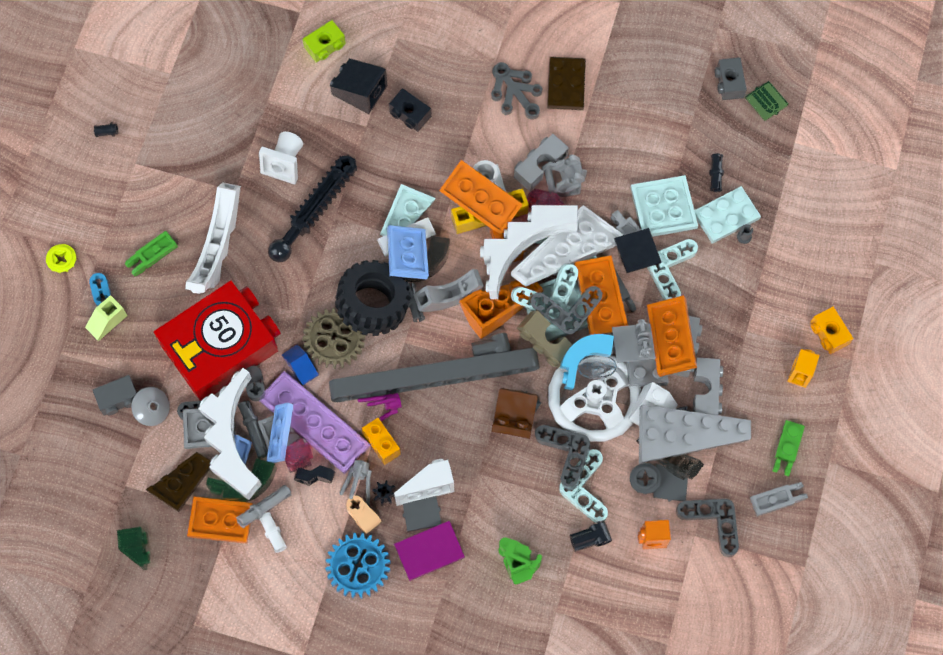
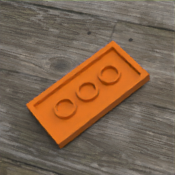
M462 159L439 190L499 235L503 233L504 229L508 226V222H511L523 205Z
M612 255L574 262V266L578 269L577 281L580 294L582 295L590 286H596L602 291L601 301L586 318L590 335L611 334L612 327L628 326ZM590 290L589 299L586 300L585 298H583L582 301L586 302L591 307L592 303L589 302L592 298L597 299V290H595L594 292Z
M685 296L648 304L647 309L659 377L697 368Z

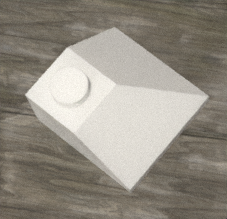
M652 382L643 387L628 420L639 426V409L641 405L676 409L678 404L669 391Z

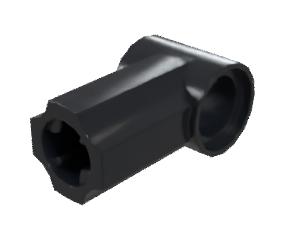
M605 521L590 526L589 529L569 536L575 552L592 546H603L612 542Z

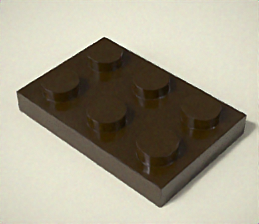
M550 57L547 109L584 111L586 58Z

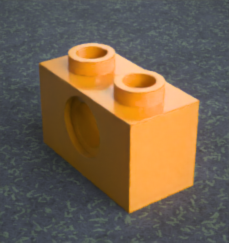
M834 306L815 315L810 322L812 331L818 334L823 349L827 350L829 354L850 345L854 339ZM826 329H832L834 334H829Z
M801 349L793 362L787 382L806 388L814 375L820 355L815 354L814 351L809 349Z
M379 418L362 427L364 437L384 465L401 455L399 446Z

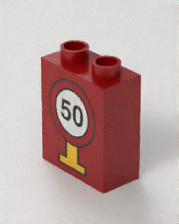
M232 280L153 331L160 346L199 401L209 397L211 393L215 395L224 386H228L237 371L240 372L242 368L246 370L250 366H258L278 352L275 338L281 335V332L269 315L260 320L253 310L260 305L248 286L239 291Z

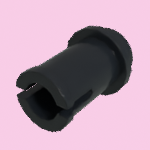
M110 122L107 125L94 126L95 137L108 135L115 137L119 133L117 123Z

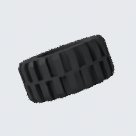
M365 260L361 261L360 265L355 263L351 266V269L348 268L339 280L335 296L337 314L339 318H344L343 323L346 326H352L351 330L355 332L361 331L363 335L372 333V336H379L381 332L383 335L390 332V329L395 330L404 320L411 298L409 283L405 282V277L390 276L389 264L386 262L382 264L378 263V260H372V262ZM365 288L377 289L386 295L390 303L380 308L369 307L357 298L356 292Z

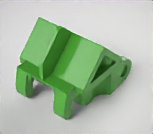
M502 538L499 542V554L505 557L503 562L510 579L513 580L515 585L531 580L533 574L541 565L542 555L539 554L537 559L532 561L530 560L532 551L528 546L510 538Z

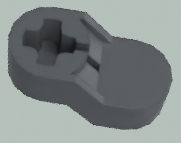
M250 366L246 370L250 373L252 379L247 384L246 391L252 401H260L265 396L263 374L259 367Z

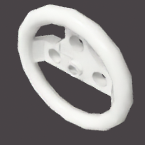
M591 355L583 358L579 362L578 367L586 363H602L614 369L598 380L591 381L587 387L568 398L562 405L560 404V388L562 386L563 373L567 372V370L560 369L559 367L555 370L548 386V405L556 423L564 430L585 435L589 438L590 442H606L623 435L634 424L628 418L642 390L641 386H629L625 362L617 363L616 356L613 355L610 357ZM608 379H614L617 382V385L615 387H609L606 381ZM628 386L630 389V405L626 415L623 417L620 408L615 402L617 392ZM581 399L585 402V406L578 408L574 402ZM603 405H610L612 412L604 413L601 407ZM584 413L599 415L606 429L588 430L575 425L573 422Z

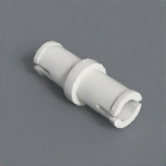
M266 512L259 519L266 531L265 536L269 538L275 553L282 552L287 546L280 535L281 530L276 526L271 513Z

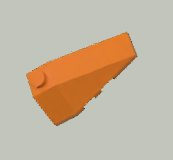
M517 280L511 281L510 284L500 286L498 299H490V294L486 290H477L460 300L459 303L469 325L480 339H483L525 307L512 300V290L520 286L542 293L544 289L538 282L525 287ZM523 290L521 293L517 292L518 301L520 298L529 300V296L522 294Z

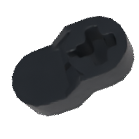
M321 465L311 471L298 468L294 480L307 486L314 484L318 480L332 483L336 472Z

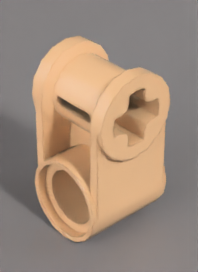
M353 496L352 499L347 500L348 513L365 534H368L382 522L361 497ZM352 504H359L360 509L353 508Z

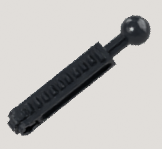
M348 154L347 156H339V159L335 160V166L330 167L331 171H327L326 177H322V183L318 182V188H313V194H309V199H305L304 205L299 206L300 211L295 210L296 216L290 215L291 228L282 239L272 241L268 247V255L273 261L278 263L287 261L292 253L291 245L299 235L303 236L305 233H311L310 226H315L314 221H319V215H324L323 210L328 209V204H332V198H337L336 193H341V187L345 188V181L349 182V176H354L355 171H357L355 158L353 159Z

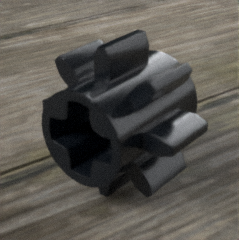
M387 480L385 484L377 482V489H372V493L377 494L374 497V501H381V506L387 502L392 504L391 499L392 497L395 498L394 492H392L395 489V485L389 486ZM387 490L388 494L383 497L381 493Z

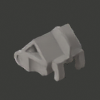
M570 155L567 159L559 160L556 163L550 161L542 166L549 189V199L580 194L581 183L585 181L584 178H586L587 170L582 169L578 156ZM552 170L559 171L562 181L557 183L556 187Z

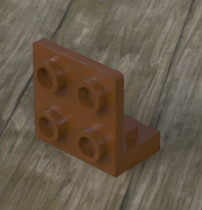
M500 388L491 432L530 439L538 395Z

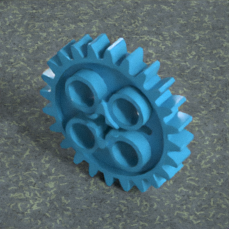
M354 533L352 539L346 535L345 542L338 539L340 545H332L335 551H328V555L332 558L325 560L331 566L326 567L325 570L332 572L327 575V578L334 579L331 585L332 587L338 585L337 592L344 589V596L346 597L350 592L352 599L355 598L356 593H359L362 599L365 592L370 597V590L372 589L377 593V585L384 587L381 580H388V576L384 573L391 571L385 565H389L391 562L385 559L389 556V553H382L385 546L381 545L378 547L379 539L372 542V535L365 539L364 533L361 534L360 538H357L356 533ZM352 548L358 550V554L355 557L348 555V551ZM366 549L367 551L361 560L362 568L358 567L353 582H350V578L355 572L354 564L359 563L362 551ZM369 556L377 558V561L372 565L366 563V559ZM342 567L350 568V572L347 575L339 573ZM362 574L369 577L365 583L358 582V577Z

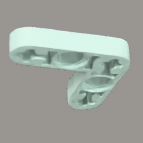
M687 239L658 251L662 262L658 264L659 272H657L656 265L647 267L663 300L672 298L668 297V287L672 285L670 287L671 293H676L675 297L681 296V291L669 267L696 255L698 245L694 240ZM687 245L689 248L693 247L692 252L689 250L684 251ZM667 253H676L677 259L670 260L667 257ZM661 275H665L668 277L669 281L667 283H661L658 277Z
M568 263L561 266L549 296L552 301L564 310L578 277L577 267ZM571 267L570 271L573 272L572 276L568 275L567 277L565 270H569ZM567 277V281H570V283L561 282V279L566 280ZM564 285L567 289L563 296H560L557 292L558 287ZM520 286L515 287L511 292L512 300L517 304L535 310L530 304V293L533 295L537 292ZM523 290L522 294L529 296V300L520 298L518 301L517 292L521 293ZM542 303L541 306H543L544 309L547 308V305L545 303ZM550 309L549 316L557 318L560 312L555 311L553 314V310Z
M593 449L589 451L586 465L584 466L587 475L585 478L580 479V484L577 488L573 489L572 492L570 490L565 492V488L560 483L559 490L563 497L589 519L599 523L606 520L608 510L599 500L582 487L603 461L601 452ZM596 455L598 457V463L594 461L590 465V468L592 469L590 470L587 466V464L590 462L589 456L594 457ZM581 460L576 464L575 467L581 464ZM566 479L567 484H570L573 479ZM586 496L589 499V503L582 506L578 503V498ZM592 503H595L593 508L596 511H599L600 509L603 511V517H595L596 512L593 509H591L590 512L587 511L591 507Z

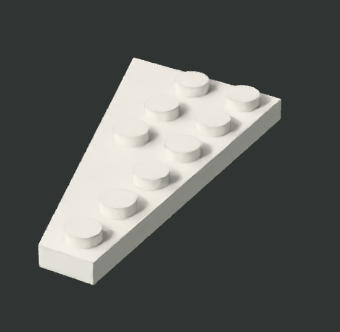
M583 205L578 209V231L563 232L549 236L512 270L511 276L526 287L559 272L564 264L574 265V262L586 260L615 247L614 238L623 236V234Z

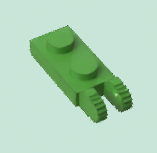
M164 231L136 251V254L126 260L125 265L130 268L141 260L142 263L132 270V274L138 276L146 268L148 269L176 249L178 245L168 232Z
M788 420L785 421L774 457L776 459L773 472L777 473L780 468V462L783 460L787 462L784 475H790L805 426Z

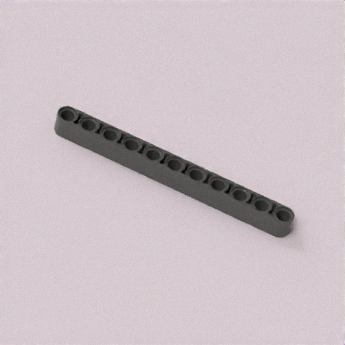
M527 348L333 379L329 381V389L332 402H344L538 370L540 365L534 348Z

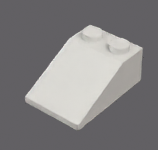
M443 459L432 461V464L427 465L394 493L396 505L399 506L454 492V481L449 461H444Z

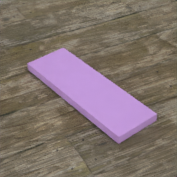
M285 371L265 390V396L260 400L273 414L276 405L284 403L293 404L290 427L344 475L354 465L355 460H358L371 446L369 442Z

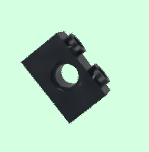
M403 88L389 103L390 114L395 119L402 120L409 129H414L417 132L432 117L431 108ZM406 110H412L413 112H411V113H406L405 111H406Z

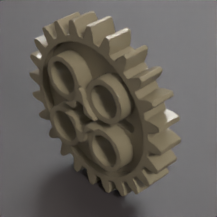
M332 308L331 313L325 309L323 315L318 311L317 318L311 316V322L306 323L307 328L303 331V334H305L303 341L305 342L304 348H309L307 355L313 354L312 361L319 359V366L325 362L326 368H328L329 364H332L333 368L336 369L337 364H340L343 368L344 362L351 365V358L357 360V354H362L361 348H364L365 345L362 342L365 340V335H362L361 331L355 332L351 330L352 326L350 325L346 326L343 323L344 318H339L334 308ZM324 325H329L332 328L329 330H325L322 327ZM347 329L350 333L343 334L341 331ZM324 342L327 344V346L320 347L318 346V343ZM344 347L346 350L340 352L336 348Z

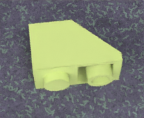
M110 295L96 307L85 328L99 341L126 318L127 314L123 307Z

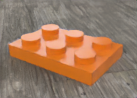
M193 497L187 536L247 544L250 524L242 528L238 524L236 517L250 509L253 503Z

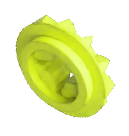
M66 244L53 246L46 255L47 266L52 271L58 273L68 272L69 269L74 267L75 261H77L74 249ZM56 256H58V257H59V256H60V257L65 256L64 258L66 259L67 262L61 261V262L59 263V260L57 259Z

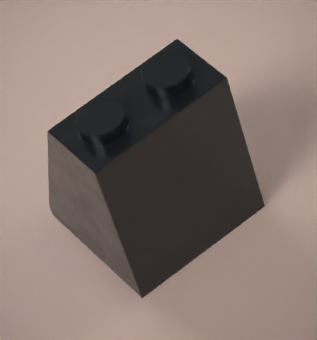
M351 58L342 64L338 76L334 77L330 83L333 96L367 114H370L388 86L385 68Z

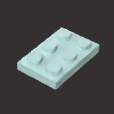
M742 186L694 210L697 221L712 244L740 230L743 225H750L761 218V215Z

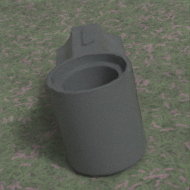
M499 333L492 336L491 339L471 343L474 357L511 351L507 333Z

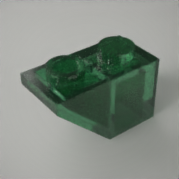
M142 527L117 530L118 550L142 570H148L147 564H150V554L146 552V544H149L148 533Z

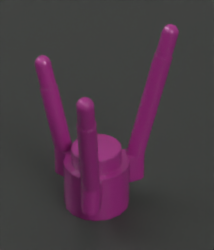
M398 393L357 400L358 402H369L367 403L368 407L384 404L385 409L390 411L379 417L380 421L393 414H397V409L402 408Z

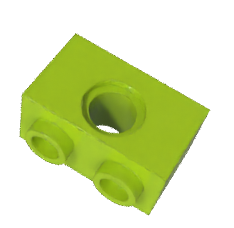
M333 20L302 39L304 48L316 63L320 60H325L331 53L339 51L346 44L345 35Z

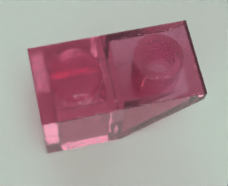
M534 189L529 192L527 197L529 208L531 209L532 205H565L557 193Z
M302 437L287 446L285 462L289 473L297 471L298 468L312 466L310 459L314 458L309 443H304Z

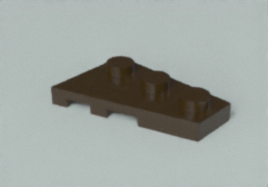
M196 452L178 465L171 473L160 478V481L153 486H149L146 491L179 512L209 472L211 461Z

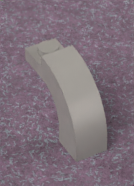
M472 269L451 283L441 286H425L413 295L419 312H432L460 304V300L481 289L484 285L478 269Z

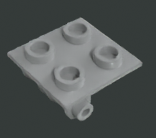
M644 319L638 320L636 325L612 327L617 363L656 359L651 325L647 324Z

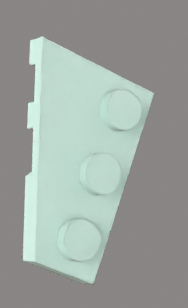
M401 184L380 235H387L388 225L406 227L415 223L436 198Z

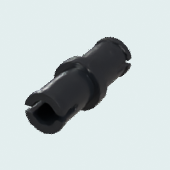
M715 153L711 155V170H709V175L711 176L710 191L721 192L722 176H724V170H722L723 155Z

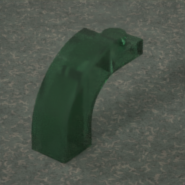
M256 458L251 473L259 479L262 485L249 500L224 481L208 477L206 486L210 489L209 492L215 495L223 493V500L248 502L259 497L268 489L274 479L277 467L274 463Z

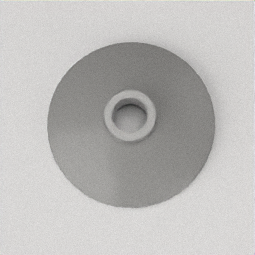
M146 387L135 394L131 409L133 416L139 423L145 426H155L166 419L170 404L168 397L162 390L155 387ZM152 403L156 405L154 410L150 408Z

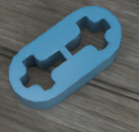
M95 273L90 277L89 283L93 300L99 306L101 304L100 294L103 293L107 299L111 292L105 275ZM98 279L102 281L100 289L96 284Z

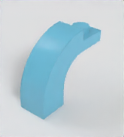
M606 334L589 335L581 338L569 348L560 365V369L567 370V372L563 373L562 383L565 384L564 389H574L577 367L583 358L591 355L611 356L614 336Z

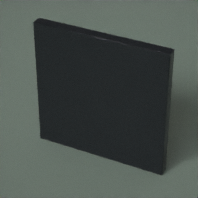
M649 228L614 238L626 273L662 263Z

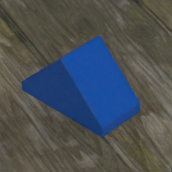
M298 344L281 355L302 385L319 376L308 355Z

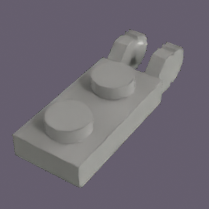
M803 483L785 485L750 497L756 516L758 517L806 500L808 498L807 494H800L796 497H793L791 494L792 491L804 487Z

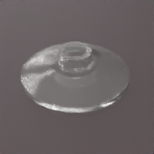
M597 355L587 356L578 364V372L590 379L607 378L614 374L617 369L614 359Z

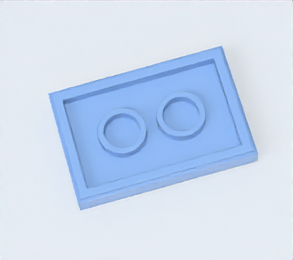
M388 225L387 238L390 276L427 279L429 273L425 229Z

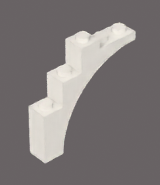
M222 182L217 187L215 205L207 238L198 263L186 281L185 289L191 290L193 293H205L208 288H214L220 282L222 260L228 254L230 234L236 226L241 186Z
M532 205V211L528 213V222H508V229H504V239H484V246L480 247V257L484 258V263L487 265V275H490V279L486 280V292H489L490 299H498L500 285L506 271L523 250L548 236L578 231V206Z
M242 368L240 372L237 371L233 375L230 384L220 390L218 398L212 393L209 397H205L200 403L199 410L205 417L215 423L214 426L212 425L205 432L206 436L204 437L209 445L220 452V455H216L210 462L211 471L249 500L262 484L241 460L234 438L236 407L243 390L252 379L250 373Z

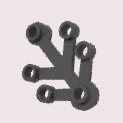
M497 63L492 70V74L496 78L494 90L491 92L492 100L500 101L502 99L501 87L504 81L508 87L505 101L501 107L502 113L504 115L512 113L511 104L514 94L524 107L526 117L531 120L538 118L540 114L539 106L535 103H530L521 91L531 92L533 96L539 97L542 94V86L539 84H525L532 80V73L530 71L512 70L506 63ZM511 77L521 78L524 83L514 82ZM498 93L500 96L495 97L494 94ZM533 111L535 114L531 115L529 112Z

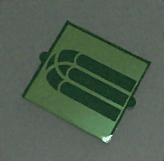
M770 81L760 87H756L753 92L745 96V99L764 121L774 115H778L781 110L789 105Z

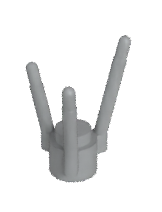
M355 460L354 466L350 468L339 494H344L353 476L354 481L349 495V499H352L358 480H364L366 477V504L369 506L372 471L369 470L370 464L368 462Z

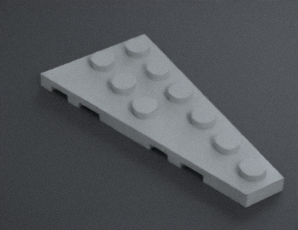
M641 405L639 409V464L698 452L704 449H712L718 446L745 442L751 439V420L649 405Z

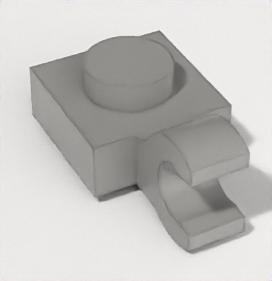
M618 210L612 213L611 220L618 225L615 229L623 235L641 230L631 217L625 219Z

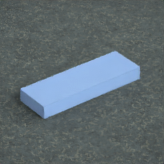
M291 403L275 406L267 462L285 461L293 404Z

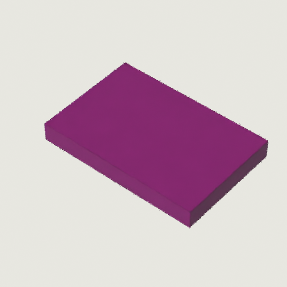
M450 521L394 544L409 582L465 558Z

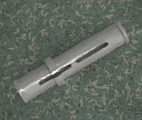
M283 485L256 505H251L250 509L236 517L238 524L245 528L252 521L262 518L263 514L291 496L290 489Z

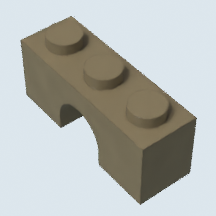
M538 310L531 311L517 327L520 331L519 334L524 340L530 341L534 345V350L539 354H543L547 358L546 361L552 367L558 368L564 355L573 344L565 337H559L553 343L548 342L545 332L551 323Z

